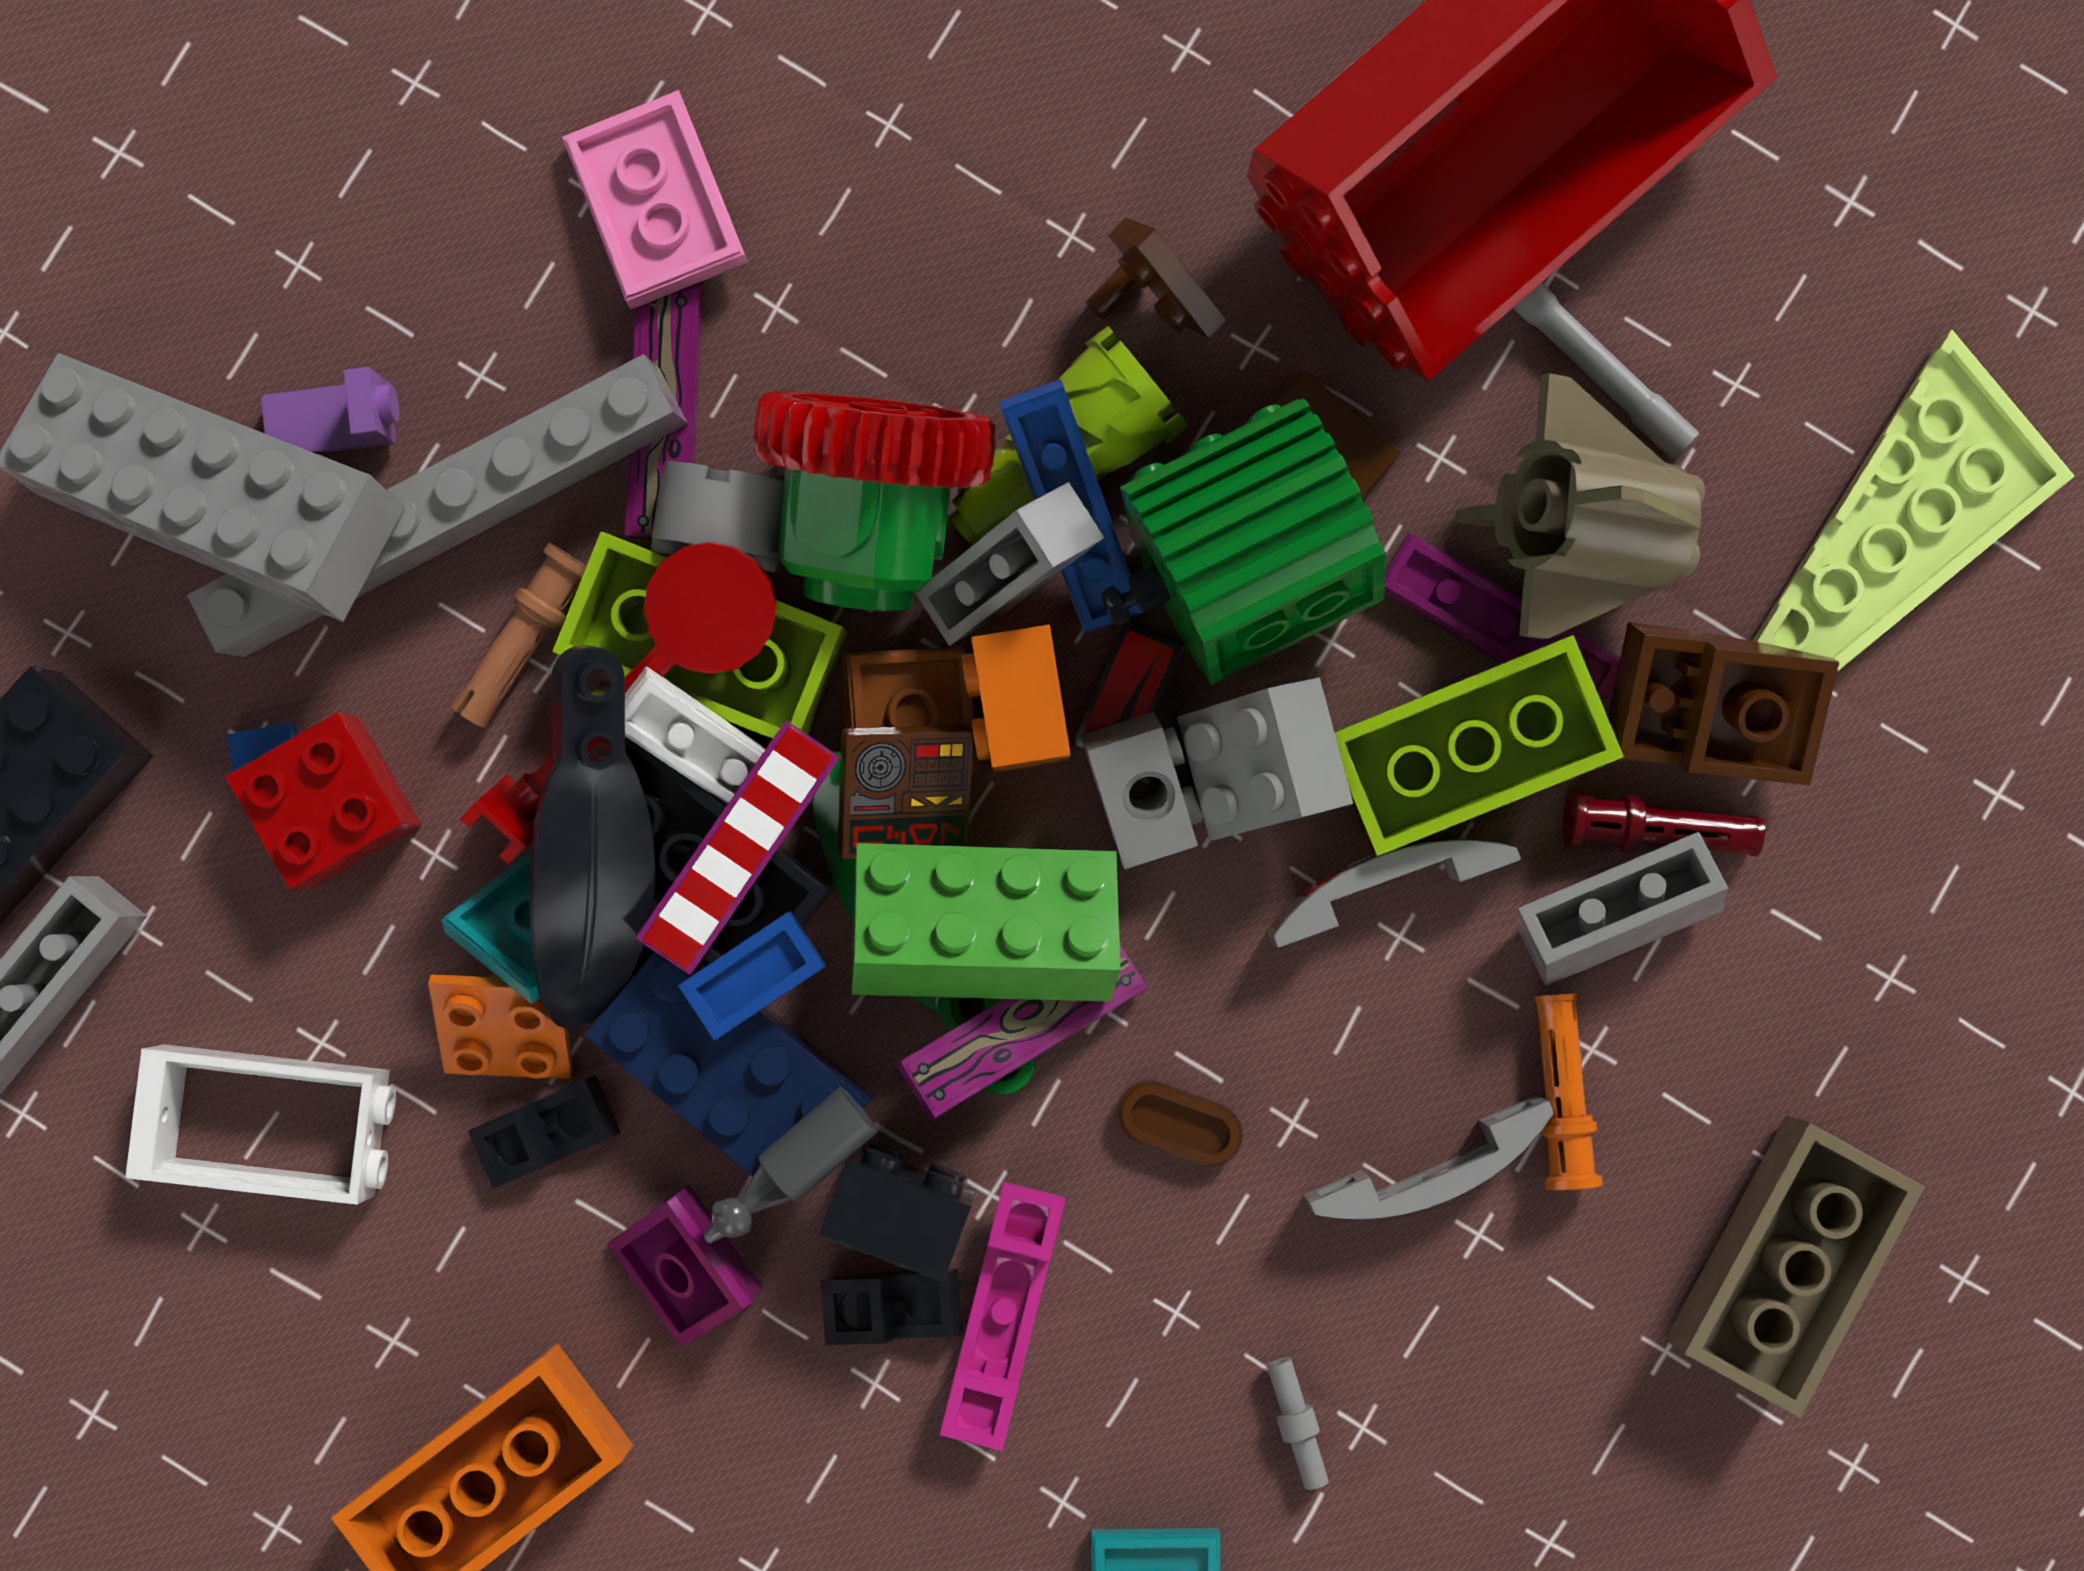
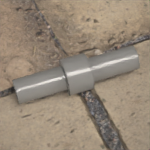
M1291 1357L1271 1361L1267 1364V1368L1281 1411L1276 1415L1283 1442L1291 1443L1304 1489L1313 1490L1327 1485L1329 1480L1315 1437L1320 1432L1313 1406L1304 1402Z

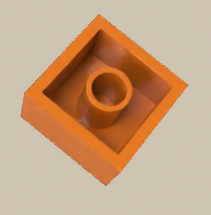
M1050 624L971 637L974 653L963 654L961 657L969 698L981 696L984 717L972 719L979 761L991 759L994 773L1069 761L1071 754Z

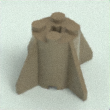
M1552 373L1542 374L1536 441L1524 446L1516 455L1526 459L1520 464L1515 475L1504 474L1499 484L1495 504L1457 509L1455 522L1495 528L1498 545L1509 547L1512 556L1515 558L1507 560L1513 567L1525 569L1519 636L1549 639L1649 592L1669 585L1676 577L1686 578L1690 576L1698 566L1700 559V549L1697 541L1701 524V505L1705 497V485L1698 475L1688 474L1678 465L1665 463L1571 377Z

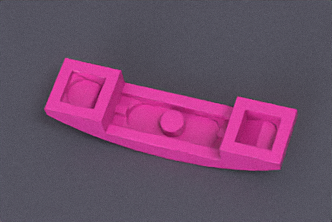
M1003 1182L940 1431L941 1436L1003 1451L1066 1197Z

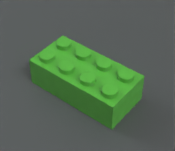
M857 843L853 884L851 995L1111 1001L1121 971L1116 851Z

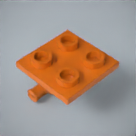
M493 972L491 977L430 975L428 987L445 1074L571 1079L573 1065L568 1028L559 1027L549 1019L540 998L531 1004Z

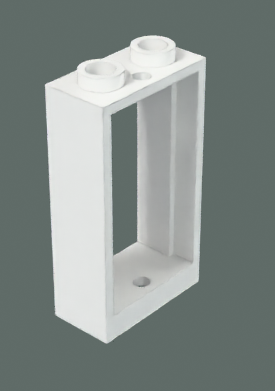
M166 1044L142 1048L125 1178L358 1205L375 1196V1190L383 1187L387 1175L388 1153L386 1150L380 1149L383 1125L390 1124L396 1104L395 1087L388 1086L390 1070ZM187 1067L362 1087L351 1178L176 1158Z

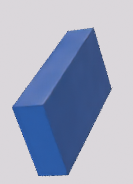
M787 912L679 984L678 987L715 1041L827 965L793 914Z

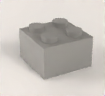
M1320 677L1267 688L1177 717L1209 841L1353 804Z

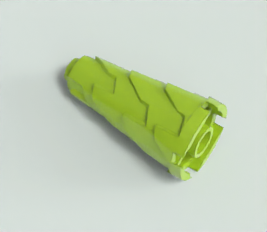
M1109 326L1085 343L1088 348L1058 379H1061L1097 481L1110 472L1130 464L1163 441L1168 444L1188 427V424L1179 413L1166 423L1163 421L1165 417L1174 411V408L1170 405L1171 402L1121 340L1108 352L1106 351L1118 341V338ZM1010 434L1005 438L1006 441L995 451L990 480L978 487H958V495L952 499V503L957 510L949 516V519L970 545H974L1014 511L1034 501Z

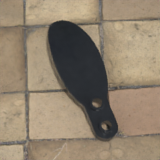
M577 645L567 649L559 656L553 666L551 674L552 750L555 762L545 780L540 795L530 857V924L538 994L549 1019L557 1026L563 1028H576L592 1022L609 1007L625 988L644 947V944L635 938L652 915L655 895V854L649 811L638 775L625 749L624 670L620 661L613 653L590 645ZM597 669L601 678L600 684L595 691L590 693L586 685L587 677L592 671ZM598 737L601 742V750L595 758L590 759L587 754L588 744L593 738Z

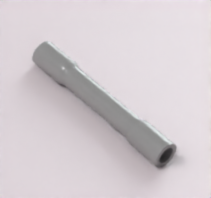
M1543 283L1512 308L1528 324L1537 327L1630 416L1632 423L1671 460H1674L1699 435V432L1661 395L1649 390L1563 308L1555 294Z

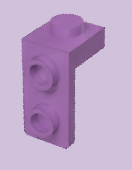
M370 367L343 370L345 385L264 395L261 398L264 431L269 436L315 454L396 444L394 423L399 421L397 394L394 386L389 384V381Z

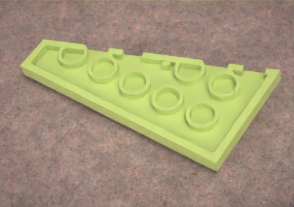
M1953 330L1942 335L1752 641L1834 658L1839 661V671L2074 477V474Z

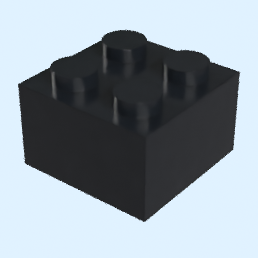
M871 1141L868 1148L860 1147L845 1162L818 1236L944 1282L973 1202L975 1190L964 1186L967 1177L955 1170L937 1164H930L928 1172L904 1164L906 1158L904 1152L882 1143Z

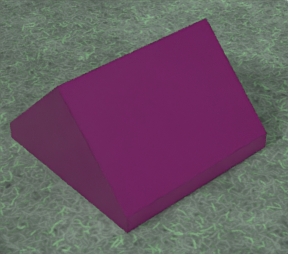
M689 1184L607 1243L680 1347L744 1310L753 1302L762 1289L758 1280L727 1237L712 1243H708L705 1240L704 1234L712 1222V1216Z

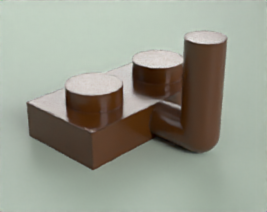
M1125 217L1108 235L1123 255L1118 259L1120 266L1085 301L1089 309L1100 319H1104L1138 284L1143 288L1148 286L1159 299L1154 304V309L1177 332H1182L1187 328L1210 338L1226 321L1225 317L1155 228Z

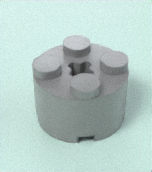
M665 461L663 474H661L650 551L671 556L684 546L711 541L735 546L757 560L764 571L777 573L779 564L777 547L784 481L731 469L723 471L709 469L706 465Z

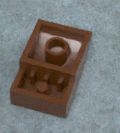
M1628 622L1608 714L1609 722L1624 756L1620 759L1680 765L1688 773L1810 785L1839 661L1834 658L1734 637Z

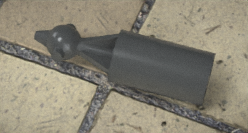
M839 1086L758 1156L761 1164L742 1197L739 1199L727 1198L717 1201L713 1205L712 1222L704 1234L705 1240L708 1243H712L724 1237L736 1238L749 1233L751 1230L752 1213L791 1199L797 1202L878 1133L875 1124L856 1100Z

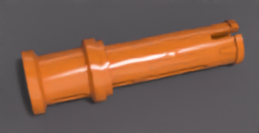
M1577 993L1534 996L1538 1012L1545 1097L1554 1112L1543 1130L1539 1133V1135L1546 1137L1550 1174L1549 1177L1544 1179V1189L1577 1190L1603 1186V1179L1601 1175L1595 1173L1592 1134L1598 1131L1597 1121H1594L1592 1114H1586L1582 1055L1576 1010Z

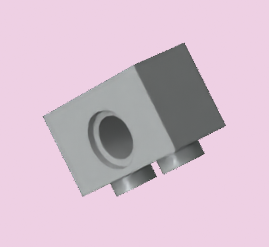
M1152 711L1080 735L1112 839L1124 870L1198 846L1192 825L1203 822L1191 785L1180 788L1174 766L1184 764L1185 760L1173 726L1163 729ZM1147 776L1160 779V786L1157 792L1150 798L1139 800L1129 796L1132 785L1138 779Z

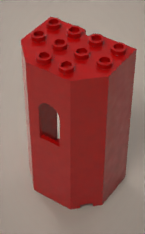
M1426 0L1258 145L1253 151L1246 176L1259 198L1254 203L1257 214L1273 232L1280 235L1285 244L1280 249L1282 258L1296 275L1302 279L1307 277L1341 315L1339 317L1340 323L1350 337L1361 346H1365L1368 342L1372 343L1394 369L1401 371L1404 367H1407L1426 381H1429L1776 80L1777 75L1750 0Z

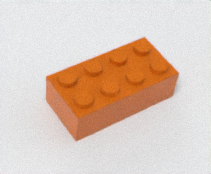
M556 1343L357 1494L334 1514L331 1519L370 1571H480L618 1466L634 1445L560 1345Z

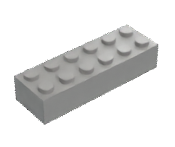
M57 353L0 451V469L36 495L344 622L405 509L396 498L369 474L60 353Z

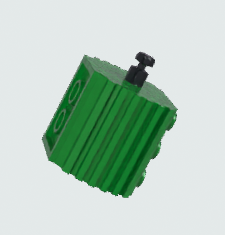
M1304 398L1301 400L1297 399L1283 407L1280 405L1267 406L1253 414L1246 425L1224 436L1221 434L1206 436L1193 444L1186 455L1165 465L1154 463L1145 466L1132 475L1129 483L1120 487L1131 537L1145 570L1128 578L1130 590L1122 594L1114 585L1104 589L1101 593L1103 604L1110 618L1119 625L1131 620L1129 608L1138 605L1146 613L1163 604L1178 635L1184 641L1190 656L1192 655L1200 672L1203 671L1210 685L1385 600L1386 552L1373 526L1371 513L1368 506L1364 505L1360 496V489L1355 479L1351 478L1343 456L1337 452L1335 442L1330 434L1326 433L1323 429L1322 422L1317 414L1313 415L1310 411V405Z

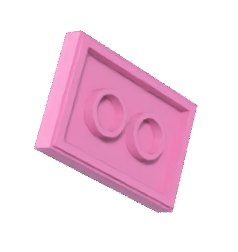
M679 90L562 137L625 301L631 310L748 263Z

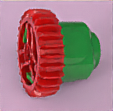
M774 391L764 394L758 400V409L755 413L754 453L764 463L785 467L777 558L789 573L805 576L803 596L825 604L856 609L897 611L913 608L915 591H918L932 578L933 560H942L951 488L978 487L990 480L996 448V427L992 420L984 417V415H975L973 412L958 411V409L847 394L837 395L806 391Z

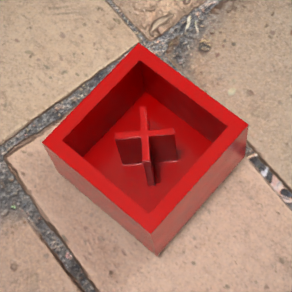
M342 712L334 713L225 777L289 889H313L422 826L360 717Z

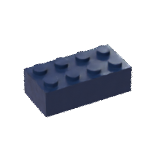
M654 952L585 1036L752 1177L761 1164L758 1156L839 1086L845 1089L862 1108L873 1097L870 1092L767 1006L714 1041L678 987L679 984L710 963L702 958L692 974L689 975Z

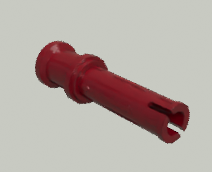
M1575 790L1570 791L1567 796L1562 822V835L1566 847H1579L1581 842L1616 845L1619 852L1628 853L1638 850L1642 844L1666 846L1699 832L1709 851L1740 853L1758 857L1763 848L1765 825L1763 818L1760 816L1746 817L1702 811L1645 807L1643 800H1638L1637 796H1624L1621 801L1586 798L1583 791Z

